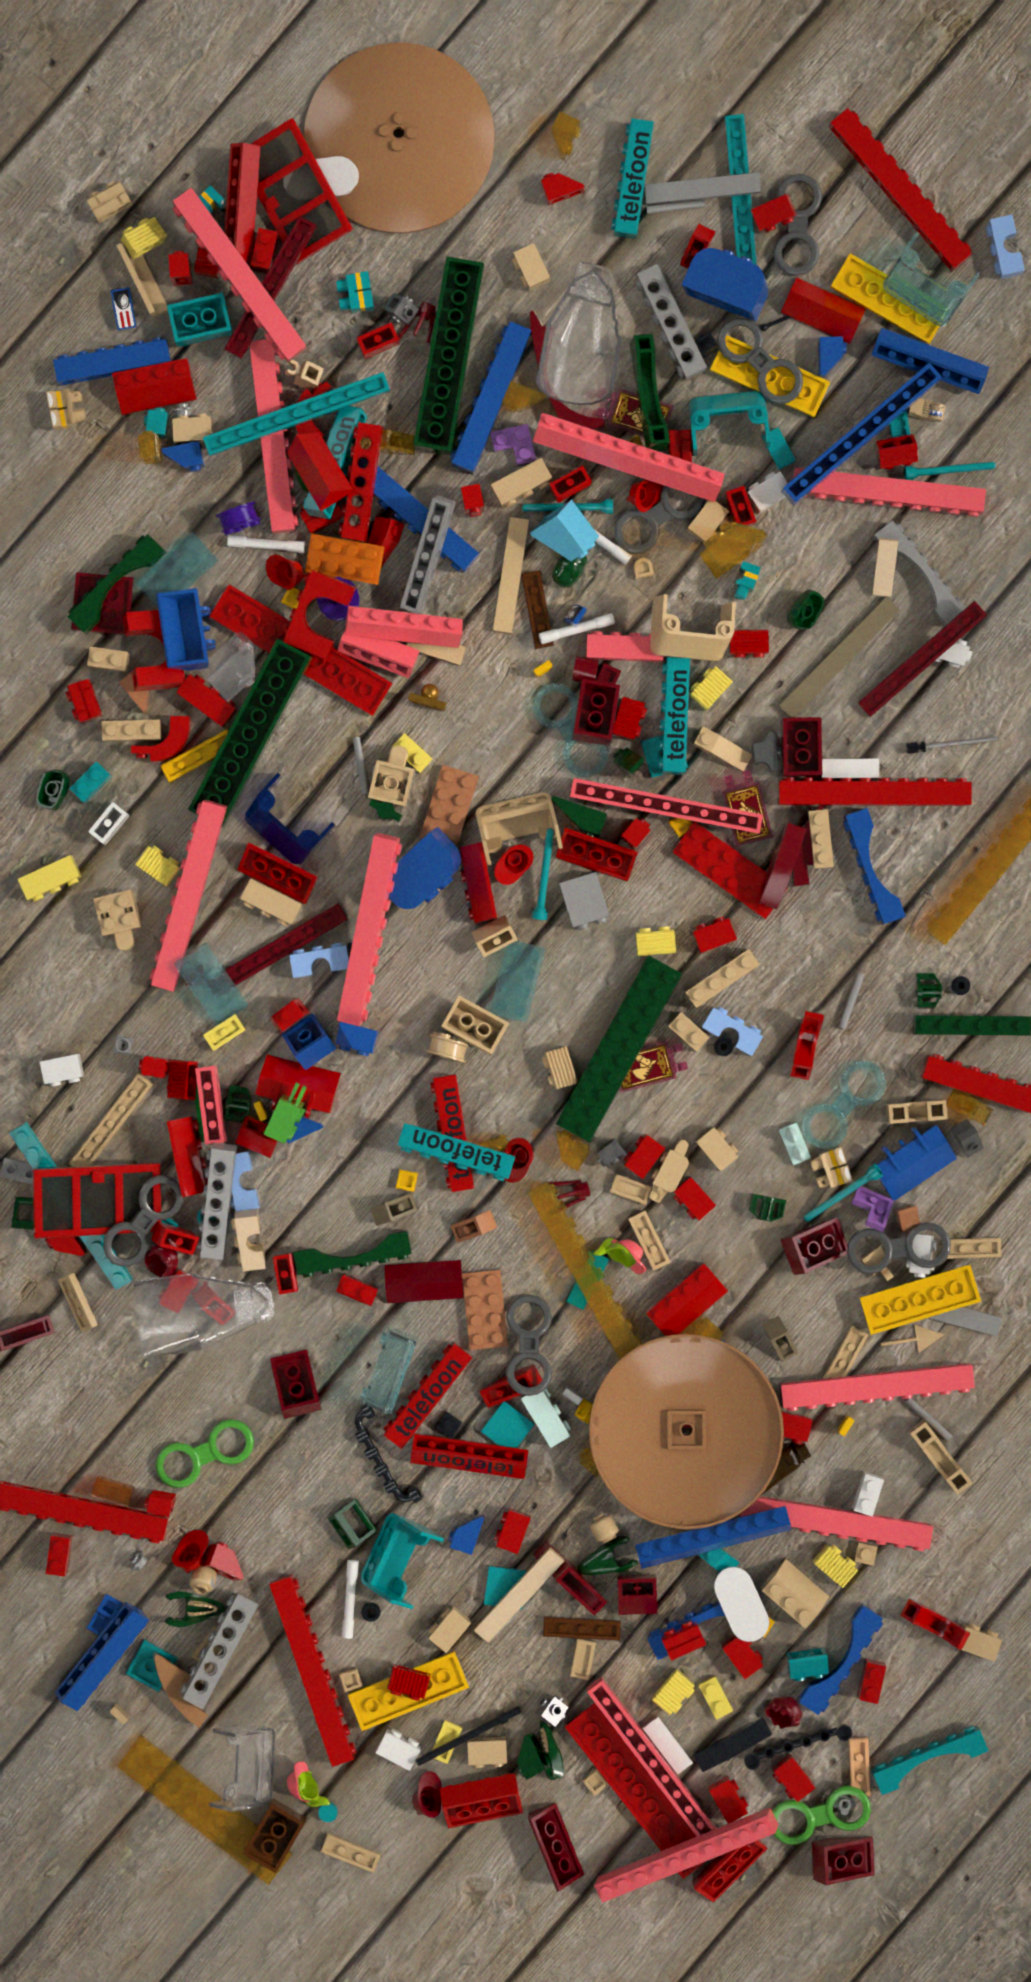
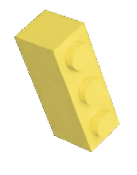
M69 855L19 878L18 881L26 899L36 902L43 899V895L48 892L51 894L59 892L63 885L68 884V886H72L78 883V879L82 876L73 856Z

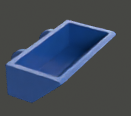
M197 588L157 593L156 598L167 668L187 671L208 668L207 651L214 650L216 642L212 639L205 640L204 632L210 631V626H203L202 618L210 616V607L200 606Z
M932 1125L922 1133H919L915 1127L910 1128L914 1138L906 1144L900 1139L898 1142L901 1147L892 1153L885 1146L881 1148L886 1157L876 1163L883 1173V1177L879 1181L894 1201L957 1159L947 1139L937 1125Z

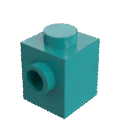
M163 408L148 410V415L144 416L147 436L167 438L168 412H165Z

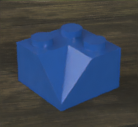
M340 1022L335 1044L340 1045L339 1049L350 1052L352 1048L357 1050L356 1054L369 1056V1053L374 1054L379 1031Z

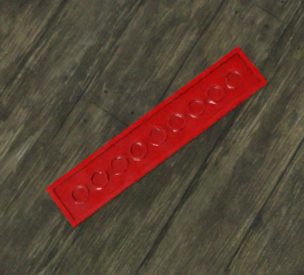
M230 584L209 616L267 653H270L276 639L284 641L283 631L286 625L290 626L291 623L288 619ZM294 647L313 657L304 674L305 676L371 716H374L393 685L390 681L349 656L338 652L334 647L329 658L326 660Z
M595 1702L564 1725L660 1851L697 1837ZM705 1862L680 1871L678 1874L682 1879H685Z

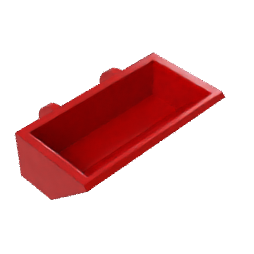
M267 1054L255 1095L273 1099L271 1110H275L281 1096L285 1094L290 1097L297 1082L300 1085L294 1099L297 1100L302 1087L306 1086L307 1088L301 1102L304 1103L303 1107L307 1108L305 1118L309 1119L312 1109L331 1113L341 1073L315 1066L305 1070L299 1062Z

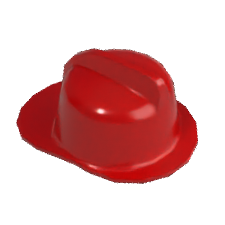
M646 479L632 484L626 500L636 506L640 512H646L661 500L660 493L663 485Z
M277 554L270 555L266 561L265 569L270 581L286 590H292L306 576L298 561L290 560Z
M522 844L506 848L495 865L494 875L496 880L502 885L515 883L533 863L534 855L531 848Z
M518 1137L509 1141L504 1151L506 1154L515 1156L509 1179H504L510 1183L519 1182L525 1177L534 1158L530 1143L524 1138Z
M193 1530L182 1538L172 1555V1562L175 1566L182 1568L186 1573H190V1571L202 1565L203 1554L209 1543V1537L206 1532Z

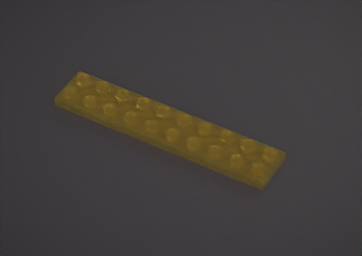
M142 1734L117 1765L118 1768L267 1885L271 1883L293 1853L289 1850L278 1871L274 1873L243 1855L258 1825Z

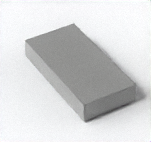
M567 1385L563 1387V1396L579 1405L582 1395Z

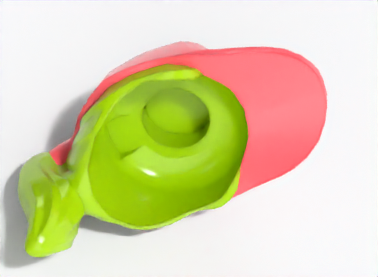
M607 1238L593 1252L595 1256H602L607 1253L612 1260L622 1263L626 1268H631L636 1274H643L646 1271V1267L641 1262L643 1249L632 1240L624 1239L618 1241L614 1238Z
M303 1761L295 1763L294 1772L287 1778V1786L290 1793L310 1807L330 1805L326 1797L319 1796L318 1784L312 1777V1772L308 1770L307 1764Z

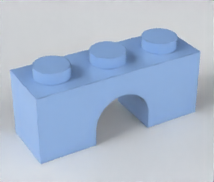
M1013 215L990 219L987 224L988 226H986L987 237L991 238L990 253L992 256H995V274H999V279L1022 275L1025 269L1021 252L1010 253L1006 251L1003 244L1006 239L1014 238L1016 235Z
M342 942L331 944V948L324 949L323 946L312 947L310 952L300 949L293 951V955H289L293 978L313 975L312 965L319 958H324L329 962L332 972L347 969L349 962L348 948L346 945L343 946Z
M719 1006L717 1009L713 1007L701 1028L717 1037L720 1036L725 1028L735 1029L738 1033V1041L734 1047L752 1056L763 1038L760 1035L761 1030L752 1025L748 1028L743 1025L745 1021L737 1016L731 1018L727 1015L728 1011Z
M249 1151L236 1153L232 1186L233 1197L231 1198V1207L236 1211L260 1208L257 1189L246 1190L240 1185L239 1181L243 1172L253 1170Z

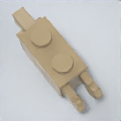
M680 1140L674 1150L669 1149L668 1152L664 1151L660 1158L662 1164L659 1169L655 1168L651 1176L653 1187L649 1198L653 1201L660 1203L667 1192L676 1190L689 1165L688 1158L684 1157L689 1146L686 1140Z

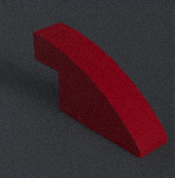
M823 805L817 807L816 810H824ZM809 820L804 826L806 829L805 836L792 872L793 887L809 885L807 866H813Z
M790 823L784 827L780 844L772 854L759 904L773 909L778 908L799 855L806 832L805 828Z
M43 1316L0 1330V1352L54 1334L55 1331L50 1316Z
M546 1541L534 1553L535 1558L538 1560L549 1547L563 1557L564 1562L552 1576L595 1616L605 1606L607 1600L556 1548Z

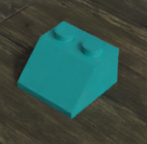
M824 1647L786 1653L789 1677L794 1679V1681H803L805 1677L813 1676L815 1679L825 1677L824 1674H829L828 1657Z

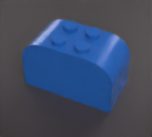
M706 248L699 251L694 256L682 283L686 295L754 322L757 321L768 296V284L760 267L752 263V260L745 256H741V258L734 256V253L727 249L721 251L716 248Z
M439 827L430 831L397 862V872L393 874L392 878L394 888L392 893H389V899L400 908L413 909L424 901L427 903L440 893L438 889H444L453 881L451 877L458 871L461 865V854L455 844Z

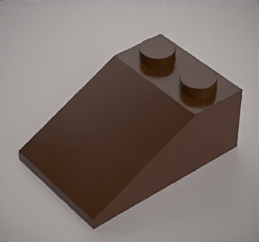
M273 1798L247 1844L243 1855L276 1873L303 1828L306 1817Z

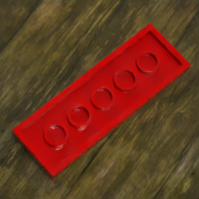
M694 821L672 853L766 919L773 908L759 904L767 873Z

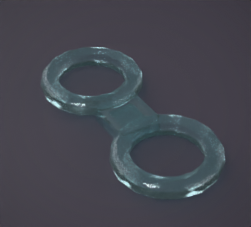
M562 684L546 685L536 693L533 700V712L536 719L542 725L551 729H558L566 741L563 749V760L566 768L572 774L587 778L599 774L605 768L608 761L607 747L596 744L601 754L599 763L594 768L582 770L572 763L570 757L571 750L579 742L572 740L578 701L569 687ZM553 691L565 694L570 702L568 715L559 721L547 719L540 709L542 698L547 693Z
M861 1060L853 1062L844 1070L841 1076L840 1086L842 1093L832 1104L823 1103L815 1105L807 1111L803 1118L802 1130L804 1137L811 1145L820 1149L836 1147L847 1134L848 1123L846 1117L856 1105L868 1106L874 1104L882 1097L885 1091L886 1080L879 1066L870 1061ZM861 1068L871 1070L878 1080V1087L875 1093L864 1099L854 1096L848 1086L851 1074ZM823 1111L833 1113L838 1118L840 1124L837 1136L826 1142L816 1139L810 1130L812 1118L817 1113Z

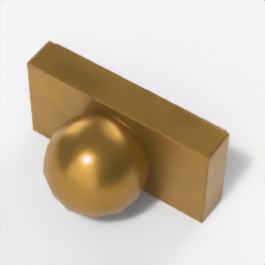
M434 684L424 685L420 695L409 693L408 701L440 711H445L447 706L446 702L437 700L439 689Z

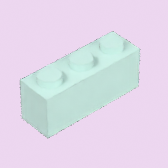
M546 1388L538 1395H522L521 1400L548 1445L552 1448L570 1437L569 1431L572 1429L566 1420H561L559 1416L561 1411L556 1403L552 1405L549 1400L552 1396Z

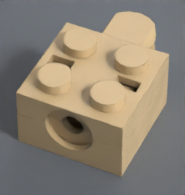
M392 747L387 762L376 761L368 798L407 806L415 769L405 767L408 752L404 747Z
M126 890L94 898L102 936L113 935L118 949L123 951L130 950L134 946L132 930L142 928L134 891Z

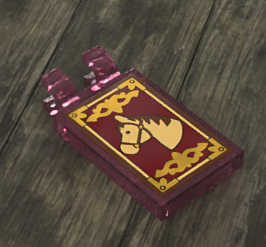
M605 388L602 399L612 402L609 410L599 407L596 417L609 420L607 426L644 437L638 395L619 388L618 393ZM659 401L662 414L668 425L673 405Z
M751 770L742 772L744 783L734 785L732 775L724 776L727 790L721 792L725 807L763 815L759 834L731 828L735 847L773 838L759 782L753 783Z
M667 1041L643 1047L620 1088L621 1093L677 1078L676 1072L687 1070V1062L676 1064L673 1053L683 1051L682 1044L668 1047Z

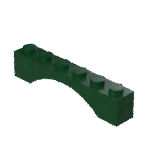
M653 334L634 335L630 342V350L645 446L655 451H665L670 441L657 390Z
M149 534L146 536L142 535L136 541V546L123 554V560L119 564L115 563L109 569L110 573L105 578L101 577L96 582L95 589L92 592L90 590L86 592L82 597L83 601L79 605L75 604L69 610L67 617L86 635L100 622L103 602L114 584L132 571L153 567L166 554V551Z
M913 1015V1035L1031 1036V1016Z
M407 1230L389 1234L375 1248L356 1256H332L315 1248L295 1251L294 1257L298 1275H303V1278L314 1276V1272L321 1271L322 1274L332 1273L334 1268H340L343 1271L352 1269V1265L359 1264L360 1267L370 1266L372 1261L377 1260L381 1264L390 1262L389 1258L397 1257V1260L409 1258L408 1255L412 1254Z

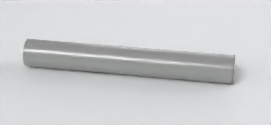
M704 200L646 206L647 214L704 208Z
M355 737L352 739L362 795L369 794L361 740L360 737Z
M857 973L838 1025L840 1028L846 1029L865 976L863 974Z
M912 1398L905 1401L944 1439L949 1441L953 1435Z

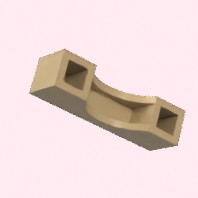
M747 949L684 993L692 1005L697 1008L760 964L750 949Z
M921 1420L908 1430L957 1495L973 1484L924 1420Z

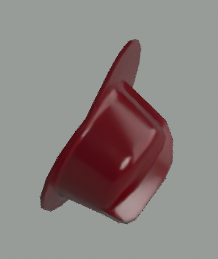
M426 1771L421 1775L418 1790L412 1796V1804L417 1815H425L429 1818L437 1817L441 1811L440 1788H442V1783L439 1776L432 1771Z

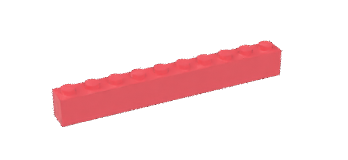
M190 188L174 199L172 210L178 218L182 217L186 222L184 223L185 228L190 234L193 232L197 237L195 241L201 249L205 248L208 252L207 258L212 265L216 264L220 269L218 273L224 281L228 280L232 285L229 287L236 297L240 296L243 301L241 305L247 313L251 312L253 314V321L256 326L264 329L266 332L264 334L265 338L270 344L274 343L277 347L275 351L280 359L283 360L285 358L289 362L306 349L303 340L194 190Z
M267 339L255 340L250 344L258 417L285 408L284 400L280 401L279 394L283 393L282 382H278L277 375L281 374L280 365L275 361V356L277 355L275 350H277V347L273 343L270 344ZM287 429L261 438L273 534L295 532V526H299L298 515H294L293 507H296L295 495H291L294 481L293 476L289 477L288 470L292 469L291 459L287 458L286 450H289L288 438L285 439L284 431H287Z
M544 413L541 414L533 439L535 443L715 502L725 475L716 470Z
M795 467L793 479L805 468ZM833 472L808 495L815 496V499L826 500V497L834 498V501L845 502V499L853 500L855 504H864V502H872L873 506L891 504L892 508L908 506L910 510L916 511L926 508L929 509V512L940 513V510L948 511V514L959 515V512L967 513L969 517H978V514L981 515L984 512L986 489Z
M577 778L573 779L570 797L758 834L760 833L763 818L762 814Z
M203 800L202 803L198 804L196 814L199 816L197 822L194 821L191 828V833H193L192 841L188 840L186 846L188 855L186 859L183 858L180 868L183 870V873L176 881L175 888H178L176 896L173 895L170 906L173 907L171 914L168 913L165 925H168L167 930L162 933L160 943H163L161 951L158 950L156 953V969L153 968L150 974L152 986L172 992L177 987L227 806L209 800Z
M381 833L373 836L337 1021L360 1026L364 1021L366 1022L368 1017L366 1007L372 998L370 987L374 984L376 974L373 972L379 962L378 948H381L383 943L381 933L387 923L385 913L389 910L391 900H388L389 893H392L394 888L392 878L398 868L396 858L397 855H400L402 844H399L400 838Z
M970 1363L779 1383L781 1405L783 1408H787V1411L798 1410V1407L806 1406V1409L817 1408V1405L825 1404V1407L836 1406V1403L844 1402V1405L856 1404L855 1401L863 1400V1403L875 1402L874 1399L882 1398V1401L894 1400L896 1396H901V1399L913 1398L915 1394H920V1397L932 1396L934 1392L946 1395L951 1394L952 1390L965 1393L970 1392L971 1388H975L973 1365Z
M760 1496L746 1510L738 1514L740 1518L786 1506L791 1528H799L801 1532L810 1533L811 1530H814L824 1536H829L830 1533L837 1534L838 1538L848 1539L851 1536L856 1537V1540L861 1542H867L870 1539L875 1540V1543L879 1545H886L887 1542L894 1543V1547L898 1548L913 1546V1550L917 1551L930 1549L933 1525L930 1523L875 1514L872 1517L856 1511Z
M601 1676L587 1687L589 1696L694 1834L700 1836L717 1829L604 1678Z
M766 1808L598 1876L594 1887L602 1903L775 1834L778 1822L771 1808Z

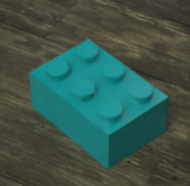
M223 292L167 305L177 347L233 334Z

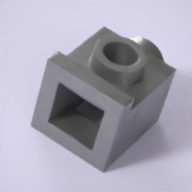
M614 1139L597 1152L599 1157L596 1159L604 1168L608 1164H611V1166L616 1164L620 1160L619 1156L621 1154L624 1157L627 1154L616 1139Z

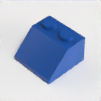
M313 1013L281 1034L293 1055L305 1070L337 1049Z

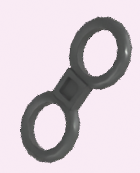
M794 174L785 178L779 185L776 194L777 198L784 195L787 187L796 182L806 183L814 193L812 205L805 210H795L797 217H794V221L788 224V233L781 236L775 245L774 258L780 270L792 276L805 275L812 271L819 258L818 245L814 238L807 234L808 217L813 215L820 207L822 200L821 188L816 180L804 174ZM793 239L803 240L810 247L811 259L803 267H790L783 260L782 248L788 241Z
M735 318L722 326L717 339L720 352L731 362H748L759 373L758 387L765 399L771 403L785 404L797 398L803 386L801 371L790 360H774L762 348V332L757 324L749 319ZM733 327H747L754 334L755 345L747 354L737 355L727 348L725 337ZM783 367L792 372L795 377V387L792 392L784 396H777L768 390L765 379L768 372L773 368Z
M663 485L660 493L661 502L649 511L640 512L638 509H630L621 514L614 526V537L618 545L629 553L642 554L647 552L657 543L659 527L671 518L689 520L697 516L704 507L706 499L698 497L697 504L692 510L679 512L672 508L668 501V493L671 488ZM631 517H642L651 526V537L647 543L641 546H633L623 538L622 526Z
M157 1175L148 1179L139 1191L138 1202L141 1209L131 1222L115 1224L107 1231L104 1237L103 1249L106 1257L113 1264L125 1267L137 1264L144 1258L148 1250L149 1240L147 1234L157 1220H166L179 1212L183 1204V1197L180 1185L174 1178L167 1175ZM159 1183L170 1185L175 1192L173 1206L164 1212L151 1210L147 1203L149 1190ZM123 1230H132L140 1238V1248L130 1258L117 1257L111 1248L114 1236Z
M924 1222L918 1224L909 1231L906 1238L889 1239L883 1232L866 1228L859 1230L851 1237L847 1245V1256L849 1262L856 1270L866 1274L881 1272L889 1265L891 1259L907 1257L921 1268H933L941 1265L947 1259L951 1249V1241L948 1233L935 1223ZM925 1230L934 1231L941 1237L943 1242L941 1254L936 1259L930 1261L919 1258L914 1253L912 1247L915 1236ZM866 1236H874L880 1239L885 1247L883 1260L874 1266L861 1264L856 1259L854 1253L857 1242Z
M529 1294L519 1296L513 1300L506 1314L509 1328L514 1334L519 1336V1353L513 1356L507 1365V1381L513 1390L526 1396L538 1395L544 1391L550 1384L552 1376L549 1362L544 1356L539 1354V1337L545 1334L551 1325V1310L543 1299ZM524 1303H532L540 1307L544 1316L543 1324L533 1331L521 1329L514 1319V1313L518 1306ZM531 1359L541 1365L544 1377L539 1385L528 1388L517 1382L514 1376V1369L520 1361Z

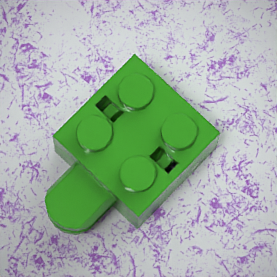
M297 1082L290 1097L285 1094L281 1096L264 1135L284 1144L287 1140H292L297 1130V1127L294 1125L296 1122H300L305 1112V1109L302 1108L304 1103L301 1100L306 1091V1086L302 1087L297 1100L294 1099L300 1085Z

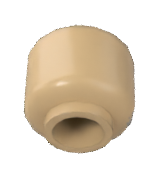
M604 1514L593 1518L594 1523L591 1524L590 1529L598 1542H603L604 1544L617 1537L616 1534L619 1530L612 1516L605 1517Z
M203 1566L193 1570L190 1579V1586L193 1588V1591L201 1595L211 1592L215 1586L217 1573L212 1568Z

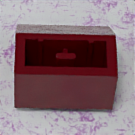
M655 1574L617 1576L619 1615L657 1614V1580Z

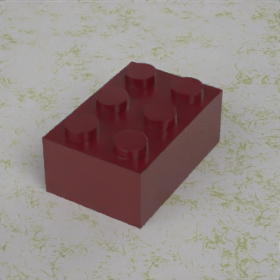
M582 679L572 740L610 746L620 685Z
M821 717L782 718V777H821L823 775Z

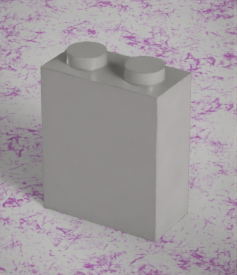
M596 872L559 883L572 928L577 927V930L587 928L590 922L595 921L596 924L607 921L606 918L610 915Z

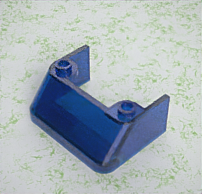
M277 773L249 806L245 813V820L291 863L300 865L306 861L335 829L336 825L331 822L320 836L312 830H304L298 837L269 812L275 805V797L270 791L283 778Z

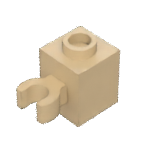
M295 360L288 362L289 365L293 366L294 371L287 369L285 374L296 376L294 384L309 391L318 386L324 368L309 361H305L300 366Z
M877 1245L860 1260L865 1266H874L883 1260L885 1252ZM887 1267L880 1272L887 1281L894 1277Z

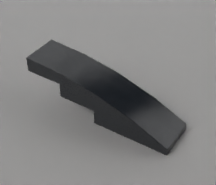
M761 1717L732 1731L728 1736L713 1742L711 1746L696 1752L693 1756L702 1772H705L771 1736L772 1732L764 1718Z

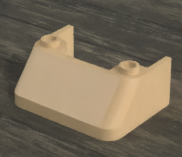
M663 594L653 597L650 649L653 654L712 662L722 659L734 634L736 602L721 605L720 622L716 624L715 634L713 635L680 631L678 617L666 614L668 595Z
M537 793L481 806L475 812L487 865H491L489 853L498 852L502 848V841L539 833L540 837L545 839L548 828L554 830L553 839H557L559 849L563 848L556 815L548 793Z

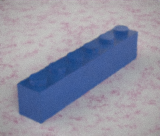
M884 328L880 329L871 354L874 357L919 372L930 363L942 376L940 381L976 394H980L989 367Z
M158 337L153 338L152 342L136 341L133 342V345L125 346V344L114 346V349L109 350L98 348L95 352L88 353L87 351L76 353V356L71 357L69 355H60L57 357L58 359L53 360L57 383L59 386L112 377V373L170 362L171 356L167 340Z
M128 1602L124 1603L54 1692L61 1703L76 1711L86 1703L89 1696L97 1689L111 1668L134 1642V1639L141 1630L145 1628L149 1619L142 1610Z

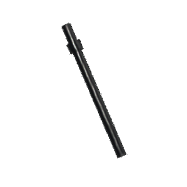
M519 1706L505 1713L503 1711L497 1714L496 1718L415 1759L417 1765L420 1766L499 1724L503 1725L509 1722V1719L521 1713Z

